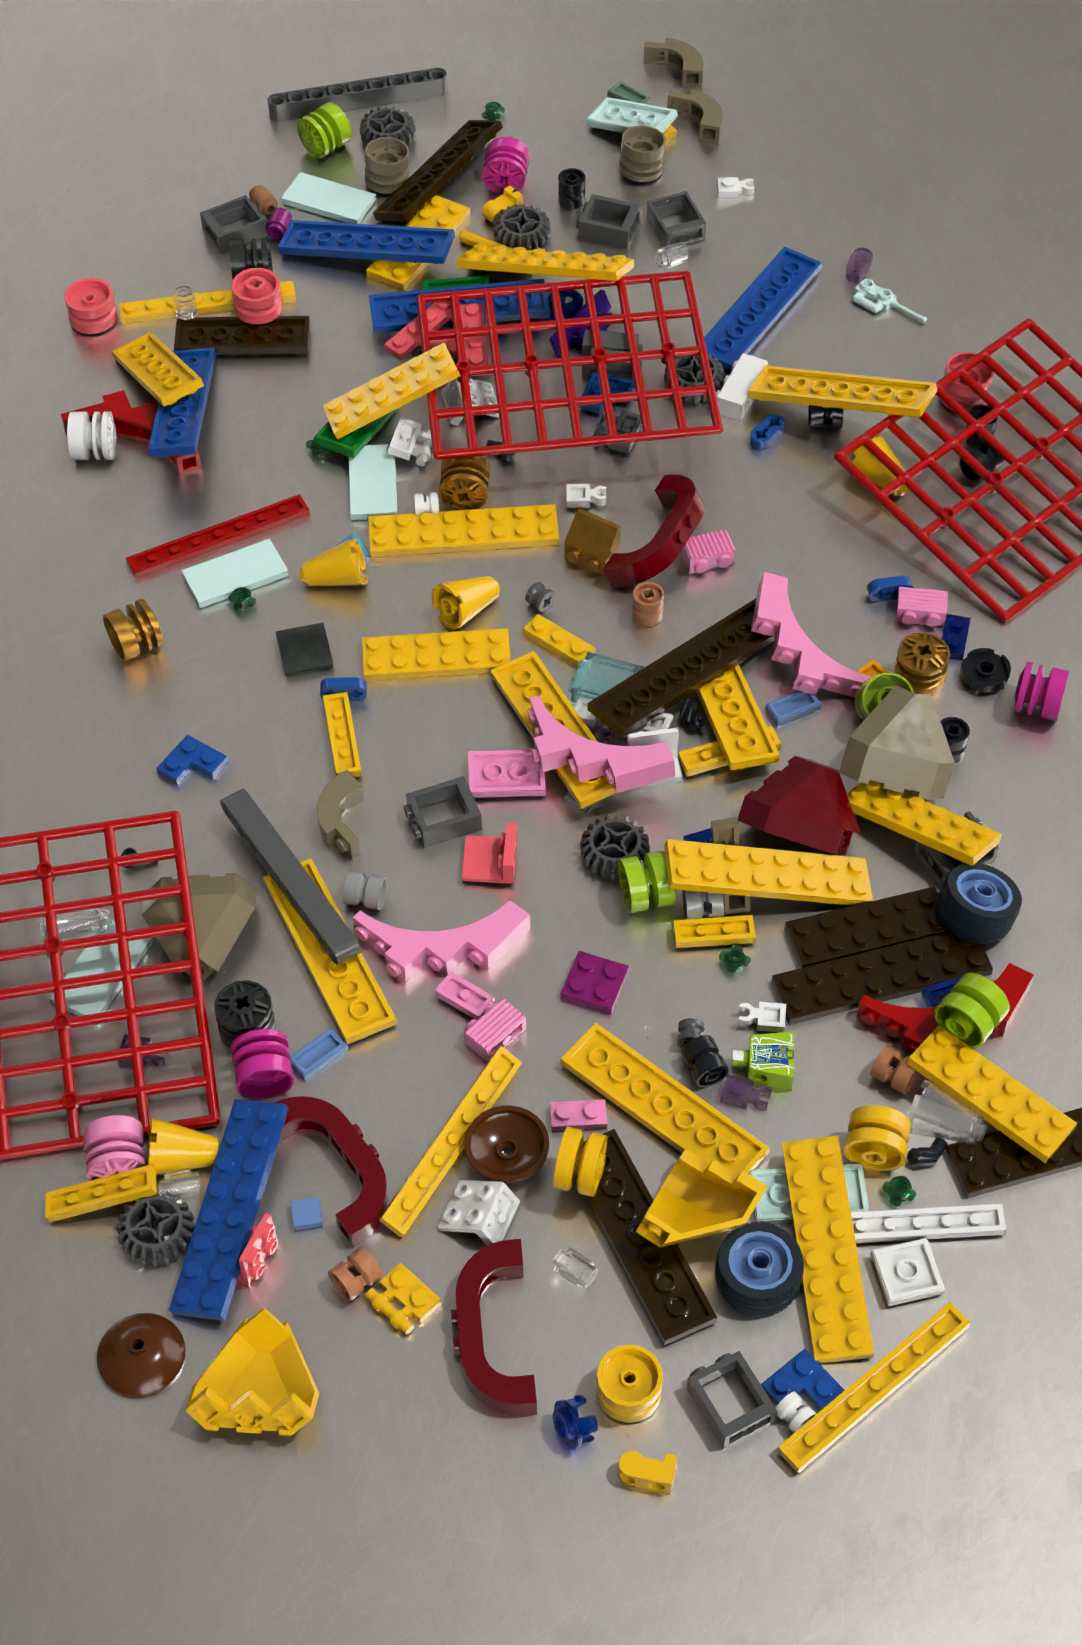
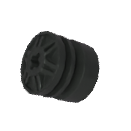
M266 237L261 238V248H257L256 239L253 238L251 240V249H246L243 239L229 240L232 279L240 272L250 268H264L273 272L271 249Z
M249 980L235 981L225 986L218 993L214 1002L215 1016L219 1035L224 1045L231 1049V1045L237 1037L249 1031L259 1029L276 1030L271 997L267 989L259 983Z

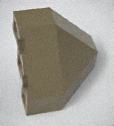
M896 685L849 736L839 773L857 782L868 784L869 781L883 785L882 787L901 793L904 790L914 791L918 793V797L925 799L944 798L955 762L932 695L916 694Z
M225 873V876L210 877V874L188 876L202 982L214 970L217 972L220 970L255 909L257 888L237 873ZM161 877L150 889L179 885L178 879ZM180 895L144 901L142 916L148 926L154 927L183 922ZM185 933L156 937L171 962L188 960Z

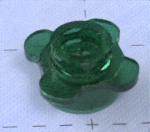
M489 102L485 105V112L482 113V117L489 120H501V115L505 113V108L501 107V104L498 102Z
M314 439L306 442V447L311 449V454L314 457L322 458L332 451L314 444Z
M245 587L236 588L228 596L229 601L234 605L235 611H242L256 605V599L252 598L251 591Z
M734 945L732 949L721 951L719 954V959L724 961V967L731 973L740 972L751 963V958L744 954L743 947L740 945Z
M905 1176L894 1177L890 1182L886 1181L883 1184L882 1190L889 1195L890 1203L893 1206H900L902 1202L906 1200L912 1201L916 1197L915 1190L912 1189L910 1181Z

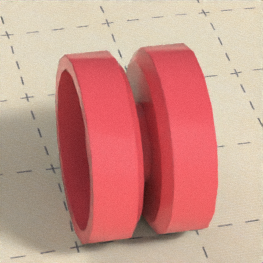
M250 268L235 276L231 289L234 298V310L239 319L250 324H265L273 321L280 315L283 306L280 280L275 273L264 268Z
M83 278L68 286L65 291V304L68 310L69 322L73 329L80 333L98 334L114 325L117 320V309L114 303L113 289L109 283L98 278Z

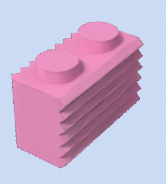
M724 529L714 533L710 532L709 534L692 536L680 553L688 573H703L711 568H726L734 564L736 550L727 530Z
M899 587L896 622L904 624L916 623L917 625L925 624L930 627L940 625L943 627L947 614L948 591Z
M502 998L496 1004L494 1002L489 1004L482 1017L478 1020L473 1019L466 1025L464 1030L465 1044L488 1062L498 1047L502 1046L505 1049L526 1030V1017Z

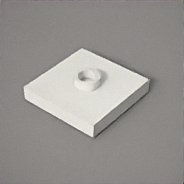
M927 1238L871 1250L870 1255L888 1306L944 1294L945 1288Z

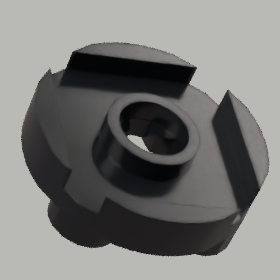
M990 648L974 649L962 661L960 669L961 678L973 693L1003 690L1007 686L1011 673V665L1007 657L1003 654L1001 656L995 654V650ZM982 668H986V670H988V671L991 670V672L985 673V672H982L981 670H982Z

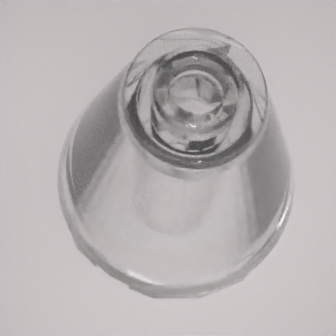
M95 908L56 915L60 941L96 936L107 931V925L112 924L108 908ZM45 916L37 917L42 940L45 943L48 938Z
M924 1080L920 1085L924 1091L922 1095H915L907 1115L911 1123L910 1134L968 1144H975L977 1140L982 1141L987 1130V1125L983 1124L984 1118L933 1082Z

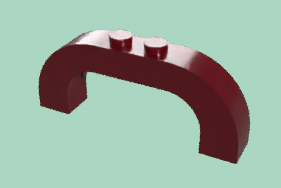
M683 475L663 476L654 491L663 508H672L653 539L644 547L629 553L612 554L603 568L612 587H627L647 581L664 571L678 557L701 521L705 510L704 502L690 478Z
M306 1096L290 1097L274 1102L285 1104L289 1108L279 1143L300 1132L318 1133L331 1143L361 1183L362 1191L359 1197L351 1205L335 1214L338 1229L352 1248L356 1247L378 1229L381 1224L378 1219L388 1206L386 1175L379 1161L380 1157L376 1148L372 1144L367 1145L363 1140L364 1135L360 1127L356 1123L352 1125L347 1117L331 1103Z
M521 1239L499 1241L475 1253L464 1265L456 1284V1309L451 1310L452 1327H458L459 1336L453 1337L454 1355L460 1354L464 1380L471 1393L482 1404L506 1415H537L534 1375L506 1376L500 1374L488 1364L484 1355L480 1301L483 1293L489 1286L500 1280L524 1278Z

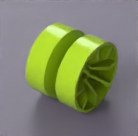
M890 672L881 673L867 679L859 686L855 695L854 703L858 716L864 721L896 685L914 693L911 684L901 675Z
M663 850L645 854L644 869L637 856L618 860L620 888L626 908L630 914L648 910L649 895L656 908L675 904V889H669L666 857Z
M966 973L953 986L951 993H948L937 1005L934 1015L940 1026L971 1048H977L985 1042L993 1032V1029L1008 1014L1010 1004L1004 992L994 982L976 973Z

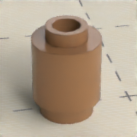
M257 185L250 190V201L255 202L261 215L269 216L278 207L277 200L266 187Z

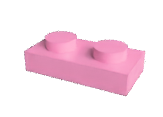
M450 972L435 990V996L475 1020L484 1015V1011L489 1004L495 1003V997L453 972Z
M605 1099L550 1102L552 1132H563L567 1126L581 1130L607 1129Z

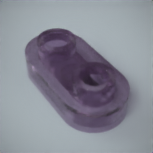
M856 248L852 251L845 274L848 281L861 283L864 279H867L873 260L871 250Z

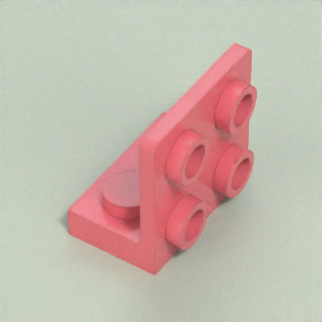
M507 823L506 833H501V837L466 836L462 868L463 881L514 884L518 842L517 823Z
M266 1212L259 1225L253 1226L249 1242L239 1258L241 1269L237 1282L247 1287L251 1286L254 1279H259L264 1269L265 1259L268 1254L272 1255L277 1247L278 1239L275 1234L272 1214Z

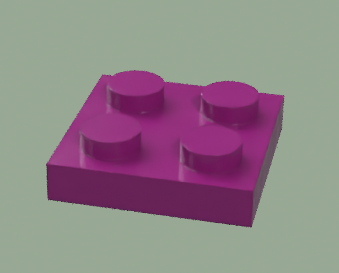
M578 951L561 991V999L612 1014L629 973V966Z

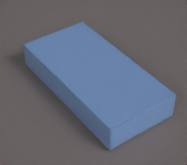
M797 691L767 703L765 710L776 726L779 727L821 710L822 704L814 694Z
M329 1028L293 1054L289 1060L291 1061L292 1068L304 1081H307L348 1051V1045L332 1028Z

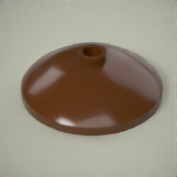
M497 1106L482 1112L470 1124L465 1136V1153L469 1164L482 1177L490 1181L516 1183L533 1176L544 1165L549 1153V1135L543 1122L529 1110L518 1106ZM505 1151H510L512 1153L508 1156L503 1155Z
M137 1313L117 1321L106 1331L97 1350V1367L105 1384L114 1392L130 1398H146L167 1389L179 1377L186 1360V1346L180 1330L167 1318L153 1313ZM143 1344L141 1349H134L135 1345Z

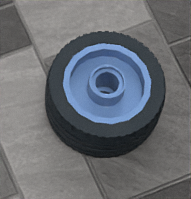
M965 863L952 869L946 877L938 894L936 912L941 923L959 938L977 944H992L1003 939L1011 930L1021 908L1022 895L1014 881L1004 872L999 871V869L976 863L973 866Z
M764 1222L746 1223L741 1228L732 1230L725 1237L718 1250L715 1266L718 1290L726 1303L740 1313L755 1317L772 1316L786 1309L794 1301L800 1290L804 1272L803 1255L793 1236L779 1226Z

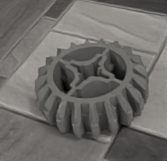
M378 107L376 111L370 110V114H365L364 118L361 119L359 128L361 140L366 145L377 138L391 137L399 139L407 146H410L411 142L414 141L416 132L413 117L409 116L408 112H403L402 108L397 110L395 107H385L384 109Z
M515 204V207L507 206L506 210H501L500 214L496 215L493 233L495 240L500 244L510 248L524 247L526 250L543 248L544 244L548 243L551 227L546 212H541L540 208L534 209L533 205L526 207L525 204L523 206Z
M710 353L708 358L715 392H717V390H721L723 387L725 373L722 363L718 362V358H712ZM698 355L675 357L679 388L704 385ZM665 368L664 381L666 388L669 389L668 374ZM707 395L685 396L681 398L685 399L686 404L689 401H694L695 404L697 401L705 403Z
M617 814L614 819H610L606 815L604 821L597 818L595 825L589 824L587 831L583 832L580 842L581 858L585 860L586 868L592 867L593 874L601 872L602 879L606 875H611L612 880L618 876L619 859L637 856L643 866L645 854L650 853L648 834H645L644 827H638L637 820L629 822L628 816L624 819H619ZM602 840L603 842L600 843V847L595 848L596 844ZM634 846L635 849L628 854L629 849Z
M157 1191V1194L144 1197L141 1200H133V1206L125 1205V1213L119 1214L118 1219L120 1223L116 1226L117 1233L119 1234L117 1237L118 1242L123 1245V1252L130 1254V1258L133 1261L140 1258L141 1264L145 1266L151 1260L152 1265L156 1267L158 1260H163L168 1265L169 1257L179 1258V1250L187 1252V1243L190 1242L195 1227L193 1213L189 1211L188 1204L181 1202V1198L178 1195L172 1198L171 1193L166 1191L163 1196H160L159 1191ZM153 1221H155L156 1226L159 1227V1235H157L155 1229H153Z

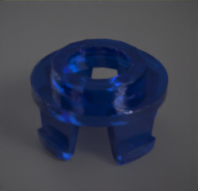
M575 290L559 291L563 316L565 319H570L583 306V297ZM550 294L548 296V304L550 309L549 318L551 320H554V313ZM566 297L573 299L571 302L565 303Z
M574 1395V1398L569 1400L561 1399L556 1401L552 1416L554 1428L560 1440L571 1449H577L583 1443L593 1441L594 1436L590 1433L598 1430L595 1415L579 1417L578 1408L587 1402V1399L582 1395Z

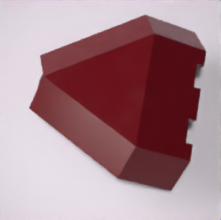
M799 756L792 757L788 761L789 765L781 771L776 770L766 778L761 788L757 791L752 790L745 795L737 820L761 831L835 855H846L853 832L861 834L839 770L814 760Z

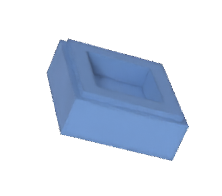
M319 1197L290 1201L294 1231L323 1227Z

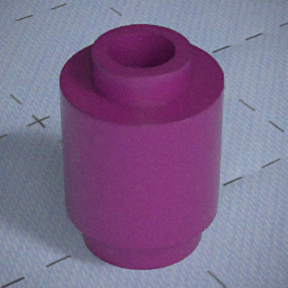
M275 208L272 211L266 225L267 234L272 239H281L292 220V215L288 210Z

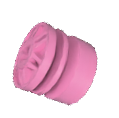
M112 1115L94 1120L85 1127L83 1140L84 1150L87 1154L85 1158L87 1165L86 1175L89 1181L146 1166V1155L143 1149V1127L137 1119L124 1115Z

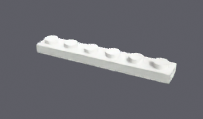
M1002 1204L851 1212L856 1243L907 1241L923 1238L941 1239L1005 1235L1006 1233Z

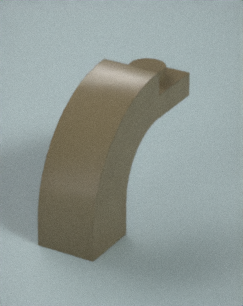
M665 38V43L645 42L644 64L672 66L682 74V87L702 88L703 59L693 46L671 38Z
M693 89L690 94L670 91L667 108L675 109L678 115L694 118L700 123L699 141L719 144L722 137L723 111L718 102L711 96Z
M345 770L334 777L322 790L317 804V815L320 834L327 847L330 848L336 844L342 853L346 852L351 859H354L361 854L359 839L343 823L342 818L349 809L363 801L362 785L348 770Z
M737 817L711 821L710 843L740 846ZM723 894L724 915L750 911V896Z

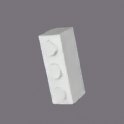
M743 353L740 359L734 362L730 376L726 375L722 389L716 392L720 415L738 421L743 419L754 400L748 397V389L764 366H768L767 360Z

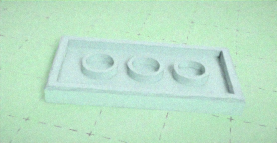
M607 97L586 119V124L589 127L624 133L626 129L633 126L643 125L656 128L663 133L678 117L675 109Z
M302 172L298 174L281 197L282 204L354 224H359L376 201V194Z
M390 444L366 445L354 459L349 457L351 520L368 519V516L398 514L395 456L387 453Z
M270 539L181 570L182 576L199 608L289 576L285 564Z
M106 918L94 936L116 933L115 921ZM126 926L127 931H128V930H134V929L129 928V927ZM152 938L128 941L131 969L137 967L153 944ZM117 943L85 948L64 979L121 970ZM122 981L65 990L67 1011L77 1016L105 1012L123 987ZM54 993L49 998L52 1005H55Z
M862 1163L843 1164L851 1212L869 1211ZM785 1168L752 1170L750 1175L768 1186L753 1210L755 1223L792 1224L793 1216Z

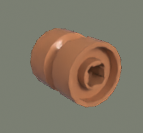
M643 582L635 587L633 591L632 618L637 625L644 628H652L662 622L664 590L660 585L653 582Z
M887 1044L875 1060L870 1075L883 1083L889 1081L893 1089L905 1095L913 1086L919 1072L906 1064L910 1056L903 1058L901 1051Z
M360 1246L347 1256V1263L341 1261L330 1269L328 1276L338 1292L346 1300L352 1301L364 1291V1285L371 1286L383 1276V1272L369 1251Z

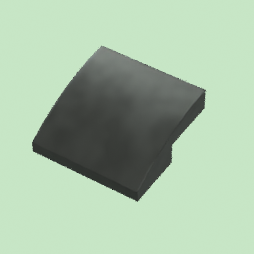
M323 622L275 631L285 675L333 666Z

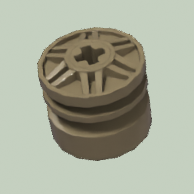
M643 125L626 129L622 134L619 162L621 174L627 179L637 182H648L657 179L662 174L666 141L664 134L656 128Z
M381 137L370 141L366 145V185L377 193L393 194L409 178V148L403 141L391 137Z

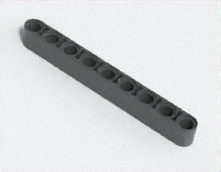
M432 68L275 93L268 97L269 117L275 122L301 119L327 102L336 104L344 112L442 96L447 93V72L443 68Z
M243 788L221 799V807L230 822L332 961L338 966L360 954L361 947L353 933L248 792Z

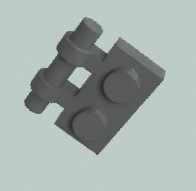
M622 410L620 416H615L616 412L614 411L617 434L640 431L642 427L640 415ZM605 414L602 415L601 425L595 430L593 436L608 435ZM634 442L609 444L607 448L629 454Z

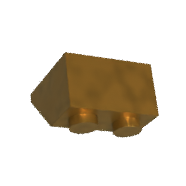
M579 508L564 542V558L594 573L606 576L603 571L606 563L613 553H620L621 526Z

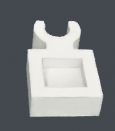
M738 177L717 178L718 198H739L740 194L752 196L754 195V180L748 178L739 181Z
M566 484V508H590V503L606 505V487L598 486L590 489V484Z
M759 1002L758 1008H754L747 1003L740 1004L739 1013H746L748 1016H739L738 1025L749 1026L752 1023H756L758 1031L784 1032L786 1004Z

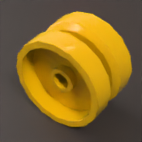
M879 1105L858 1107L850 1114L849 1133L846 1137L844 1154L852 1163H862V1167L874 1171L899 1169L905 1164L911 1123L904 1114L889 1107Z
M567 1126L556 1160L553 1187L569 1191L574 1186L577 1178L578 1193L594 1197L604 1170L607 1135L592 1132L584 1146L583 1131Z
M637 1345L617 1346L608 1351L599 1362L597 1370L596 1393L599 1405L614 1420L625 1423L639 1422L651 1416L659 1406L662 1394L663 1373L661 1364L653 1353Z

